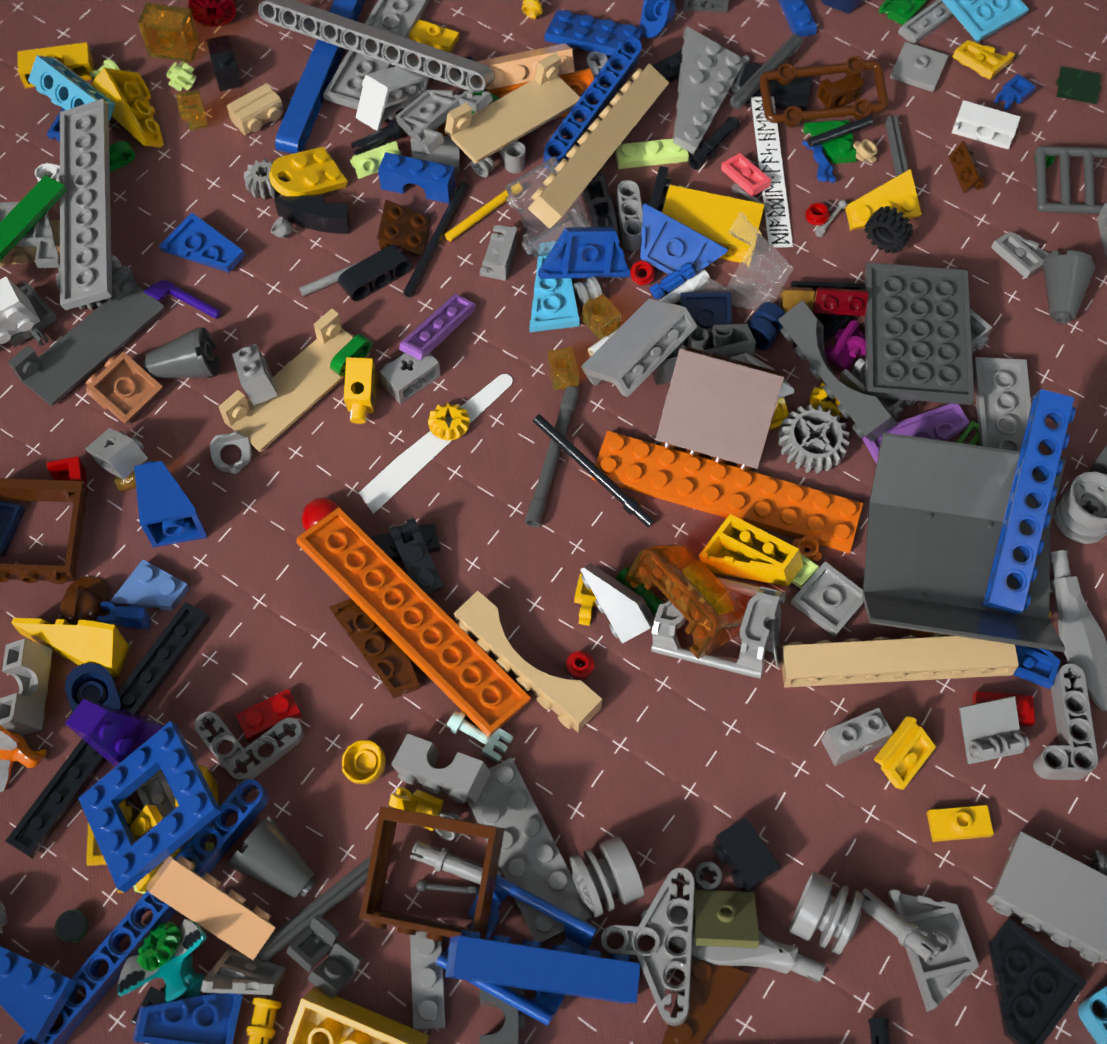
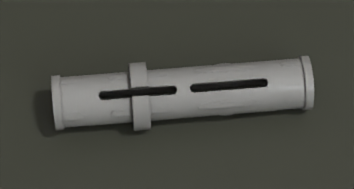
M419 840L415 842L410 859L433 866L435 871L441 872L443 870L474 883H481L483 865L449 853L447 848L443 847L441 850ZM497 871V875L501 876L502 872Z
M867 888L861 891L864 895L861 908L894 934L903 947H910L927 963L933 961L931 954L935 958L937 957L940 947L919 932V927L916 924H909L874 896Z

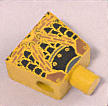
M346 357L344 401L348 412H351L350 421L352 423L363 424L366 422V413L372 414L375 412L378 375L373 358Z

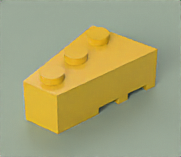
M731 514L699 554L705 572L787 587L803 567L799 548Z

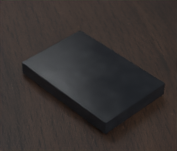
M745 63L741 87L762 65ZM813 76L794 78L793 82L787 85H782L777 80H770L771 97H774L775 108L786 110L790 106H796L801 111H806ZM760 88L752 97H761ZM751 98L746 102L747 104H752Z

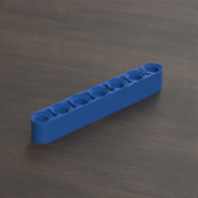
M626 37L622 40L547 142L543 163L548 169L550 164L557 166L563 158L568 159L566 154L575 144L578 146L577 141L586 131H589V126L599 117V114L605 109L637 65L642 49V44L637 38ZM576 119H582V120H584V121H583V122H579V121H577ZM563 136H569L572 139H565ZM555 153V154H558L559 156H558V157H553V156H551L550 154Z

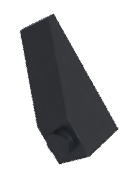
M225 35L206 39L220 92L242 87L229 36Z

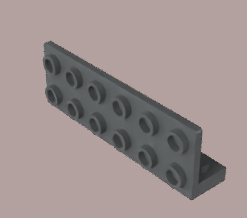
M122 266L112 275V297H110V302L105 301L41 356L38 357L36 352L27 345L8 361L17 379L50 406H54L165 311L163 304L144 293V290L137 285L131 269L127 266Z

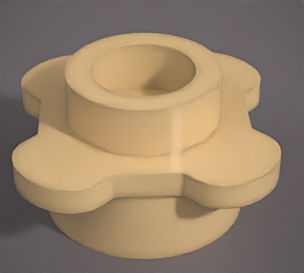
M864 139L861 143L859 141L854 142L853 147L856 149L858 160L863 162L869 161L870 163L876 161L874 155L877 153V147L872 141Z

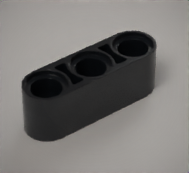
M390 245L342 272L338 278V283L352 301H360L407 274L411 268V262L398 246Z

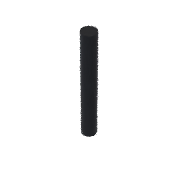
M868 116L807 139L808 146L811 148L873 125V118Z

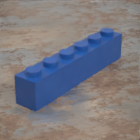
M461 931V936L450 938L445 974L447 978L624 1004L637 1003L640 964L630 962V956L611 954V959L600 958L601 952L594 950H582L581 955L571 953V947L552 945V950L542 949L541 942L522 940V945L510 944L511 938L493 935L492 940L480 939L481 933L473 931Z

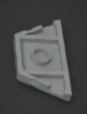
M890 890L887 894L893 911L909 924H916L919 927V932L940 947L936 958L931 954L933 961L930 963L925 962L910 947H905L926 1011L929 1012L934 1010L964 979L976 970L979 964L957 904L945 901L936 902L928 897L919 895L915 897L902 894L898 890Z

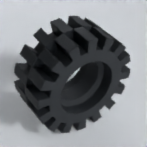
M882 206L875 211L865 224L866 228L864 230L865 233H868L866 237L868 240L872 239L871 244L873 246L877 244V249L879 250L884 248L886 253L890 251L891 253L899 252L912 237L913 230L911 229L913 225L908 223L910 219L908 217L904 218L902 211L897 213V208L893 207L890 210V206H885V208Z

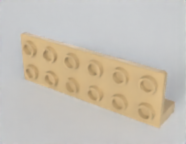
M554 53L538 62L535 79L487 105L479 113L475 112L472 114V108L467 103L448 112L445 133L474 163H478L573 108L580 97L558 76L562 58Z
M332 308L314 323L317 339L272 377L278 396L254 406L249 398L246 400L245 395L237 390L218 406L224 423L234 431L244 433L248 437L250 444L259 452L267 448L345 378V376L341 377L332 371L330 363L333 357L353 337L342 329L339 313Z

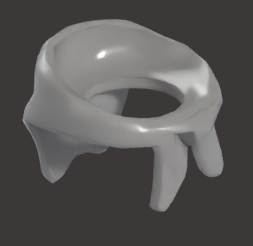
M234 431L227 434H219L211 440L210 454L215 467L222 472L236 474L249 464L252 450L250 441L244 433ZM227 445H236L242 451L241 459L235 464L228 465L221 459V451Z

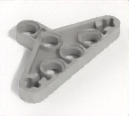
M676 868L669 873L638 927L613 925L606 928L601 936L602 946L610 956L611 954H619L638 959L661 1017L668 1025L672 1026L683 1024L689 1014L695 883L692 873L685 868ZM680 876L684 877L685 882L689 883V885H684L683 898L689 897V901L677 898V885L672 883L677 882ZM672 895L676 899L670 901V896ZM676 906H682L688 911V917L682 922H676L670 916L671 910ZM613 933H619L624 937V944L619 949H611L607 945V939ZM643 935L652 936L655 939L654 948L646 952L639 949L638 940ZM674 937H681L686 941L687 946L682 953L676 954L669 949V942ZM670 970H682L685 974L684 982L678 986L671 985L667 980ZM666 989L673 993L685 992V996L678 994V1006L683 1009V1012H678L677 1018H671L670 1012L665 1011L666 1007L669 1008L672 1005V994L665 996Z

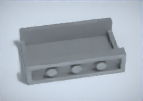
M648 299L581 368L593 385H598L602 380L614 383L623 396L629 397L696 329L697 325L686 307Z
M1023 832L1017 834L1010 843L1008 858L996 886L986 902L993 905V909L996 912L1021 920L1024 927L1036 932L1041 931L1051 936L1050 939L1054 943L1063 947L1070 946L1079 951L1080 956L1090 962L1102 963L1107 960V876Z

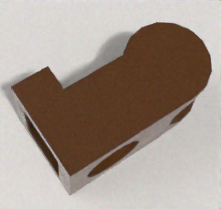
M846 75L845 78L831 82L828 78L821 80L817 98L825 108H836L850 104L859 99L864 79L861 76L852 78Z

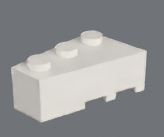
M398 66L366 74L362 83L363 89L356 118L378 131L382 128L381 123L387 118L393 120L398 110L401 108L405 109L426 91L429 77Z

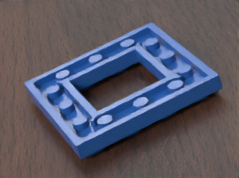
M171 721L78 798L117 890L124 893L221 813L178 725ZM162 769L179 806L135 842L119 804Z

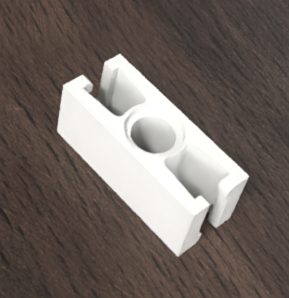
M963 100L952 133L1009 149L1020 116Z

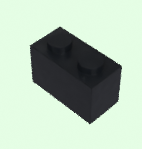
M747 817L717 834L713 844L715 846L713 850L720 862L727 863L732 871L730 876L739 889L743 888L745 892H751L775 877L781 869Z

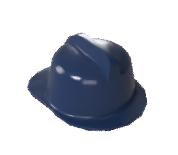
M95 663L81 664L75 667L67 676L65 690L72 712L75 711L83 699L120 710V698L113 678L103 666Z

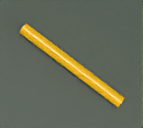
M519 182L514 183L445 233L446 239L451 242L520 192L523 189L522 185Z

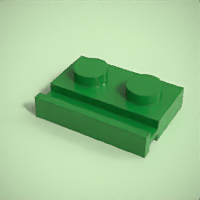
M885 0L880 6L879 13H885L888 15L887 18L903 25L916 16L929 0Z

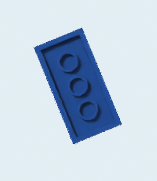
M557 10L545 32L544 41L556 44L566 43L569 47L591 52L595 51L611 56L626 37H635L640 41L643 29L631 24L624 25L615 23L612 20L593 18L590 15H579L567 10Z

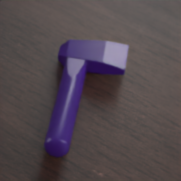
M163 279L144 290V293L159 301L170 294L215 319L221 316L219 309L175 287L174 283Z

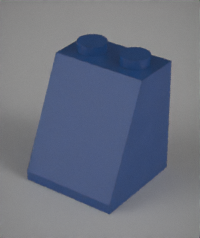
M148 461L141 465H135L139 522L152 547L207 538V533L195 507L162 461Z

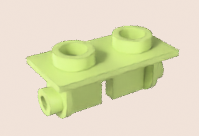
M397 142L386 143V145L354 155L350 162L353 169L355 168L358 179L378 172L385 152L400 155Z

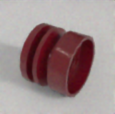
M188 0V11L196 22L204 26H224L235 17L236 0Z

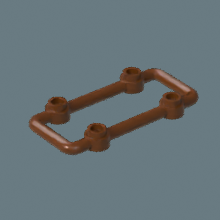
M859 56L850 57L846 63L795 68L789 63H784L779 66L778 70L764 72L759 79L766 120L775 124L784 123L790 128L797 127L804 120L851 115L855 119L860 120L868 117L870 113L882 112L888 106V95L882 65L876 60L864 61ZM864 70H874L879 103L871 104L866 99H859L853 106L801 111L796 106H790L784 113H773L769 88L770 80H777L780 84L787 85L793 82L794 78L846 73L849 77L854 78L860 76Z

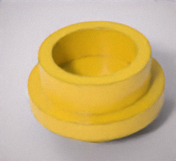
M523 0L522 11L528 17L536 19L537 16H541L543 13L542 4L538 0Z

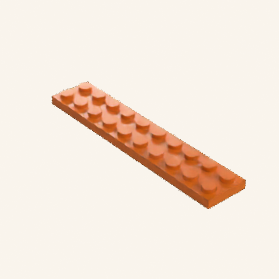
M607 431L595 463L620 488L724 518L731 514L753 526L799 539L812 537L819 540V545L850 553L863 506V503L611 431Z
M339 507L297 537L296 543L488 737L529 703L531 697Z

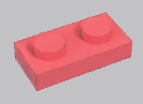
M741 153L722 163L721 170L752 197L771 185V179Z

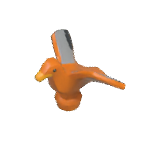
M1 725L0 792L6 791L9 783L11 767L14 761L20 762L27 768H35L47 755V751L45 749L40 751L31 750L21 735L10 732Z

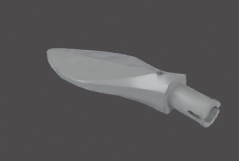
M1067 550L1051 552L1050 558L1054 580L1050 581V585L1056 597L1058 633L1065 646L1064 654L1069 664H1076L1084 671L1088 695L1096 706L1105 712L1107 711V641L1099 624L1085 603L1077 576L1071 577Z
M674 907L671 910L670 916L674 921L682 922L688 917V911L684 907ZM648 909L641 914V919L644 918ZM693 916L692 956L717 965L769 968L783 974H788L789 971L814 980L816 983L823 976L824 963L797 953L798 947L780 943L760 932L758 948L696 946ZM674 937L669 942L682 952L687 946L686 941L681 937Z

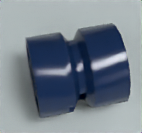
M764 302L760 304L753 317L747 322L756 342L755 348L758 350H768L776 340L777 335L781 333L780 329L783 328L778 319L786 313L773 303Z

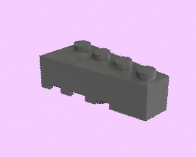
M748 324L714 325L711 329H704L699 325L651 374L656 385L671 382L678 352L682 346L728 358L744 353L754 357L756 342Z

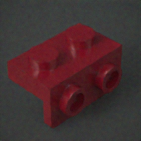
M817 288L814 294L813 311L814 313L865 316L869 294L867 290Z

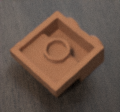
M124 351L118 357L116 355L112 356L106 362V368L100 374L94 373L86 382V393L105 410H110L125 425L163 389L161 384Z

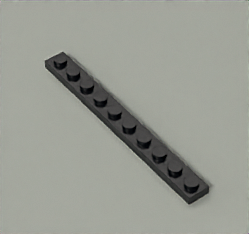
M185 601L118 690L121 704L120 710L140 715L210 620L207 613ZM82 739L5 841L33 859L106 759Z

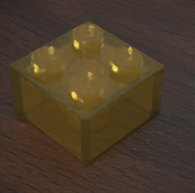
M146 2L138 25L148 56L192 63L200 41L191 9Z

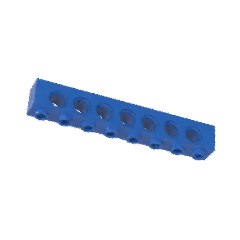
M1041 389L1033 396L982 606L1017 615L1022 613L1024 609L1026 610L1030 604L1031 593H1028L1030 582L1033 583L1037 575L1038 567L1034 566L1036 556L1041 554L1044 546V539H1041L1042 531L1047 528L1050 521V513L1047 510L1049 502H1053L1057 491L1054 481L1055 477L1060 474L1063 466V460L1060 459L1062 449L1066 448L1070 435L1066 433L1068 423L1073 421L1076 408L1072 407L1074 397ZM1045 418H1050L1054 421L1055 429H1051L1046 425ZM1039 444H1044L1048 447L1049 455H1044L1040 452ZM1033 470H1037L1042 474V482H1038L1033 478ZM1027 496L1035 499L1036 509L1030 508L1027 505ZM1021 522L1029 526V535H1024L1020 531L1019 525ZM1014 549H1018L1023 553V562H1018L1014 559ZM1007 576H1012L1016 579L1017 588L1015 590L1008 587L1006 583Z

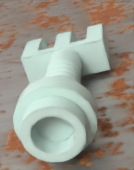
M455 711L447 724L451 728L450 731L456 734L458 730H461L471 737L473 736V738L478 739V741L485 744L481 754L499 763L502 756L493 751V749L495 748L505 753L508 747L498 740L502 739L507 743H511L513 736L499 728L488 737L480 728L465 720L467 715L464 712L458 713Z

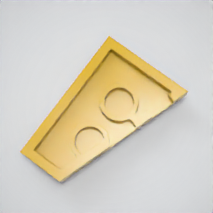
M911 169L845 207L850 231L866 228L865 224L882 206L883 208L890 206V210L893 207L897 208V213L902 211L904 218L914 219L922 215Z

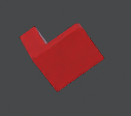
M79 456L47 462V469L52 475L53 480L82 481L88 492L86 469Z

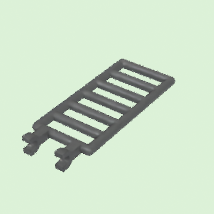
M1038 146L1036 148L1037 210L1054 213L1099 214L1103 205L1095 204L1094 157L1107 158V148ZM1046 156H1060L1061 203L1047 202ZM1070 157H1084L1085 204L1071 203Z

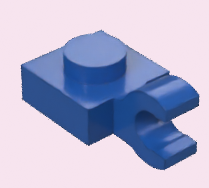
M111 602L101 603V608L104 611H110L107 616H98L97 620L99 622L120 624L122 628L150 629L152 619L145 608L134 604L127 605V607L117 606L116 608Z

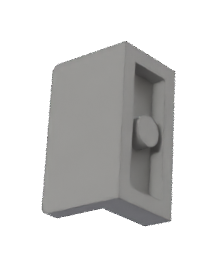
M443 136L445 142L431 154H428L411 138L412 158L454 166L455 174H460L459 147L449 136Z

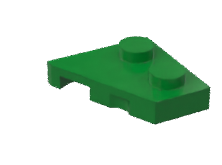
M849 120L804 123L803 132L813 137L849 124ZM852 133L821 144L823 152L832 164L856 162L857 153L853 147Z

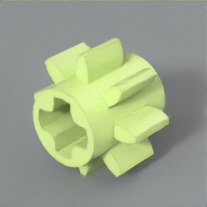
M183 61L180 65L175 62L167 73V77L171 79L168 84L178 91H181L182 88L186 91L189 90L196 79V76L192 74L194 68Z

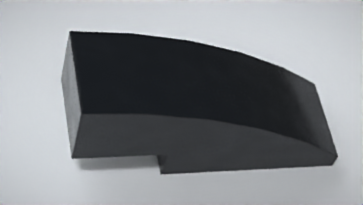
M275 196L274 201L278 216L285 218L291 223L320 232L334 234L350 233V215L347 203H325L324 196Z

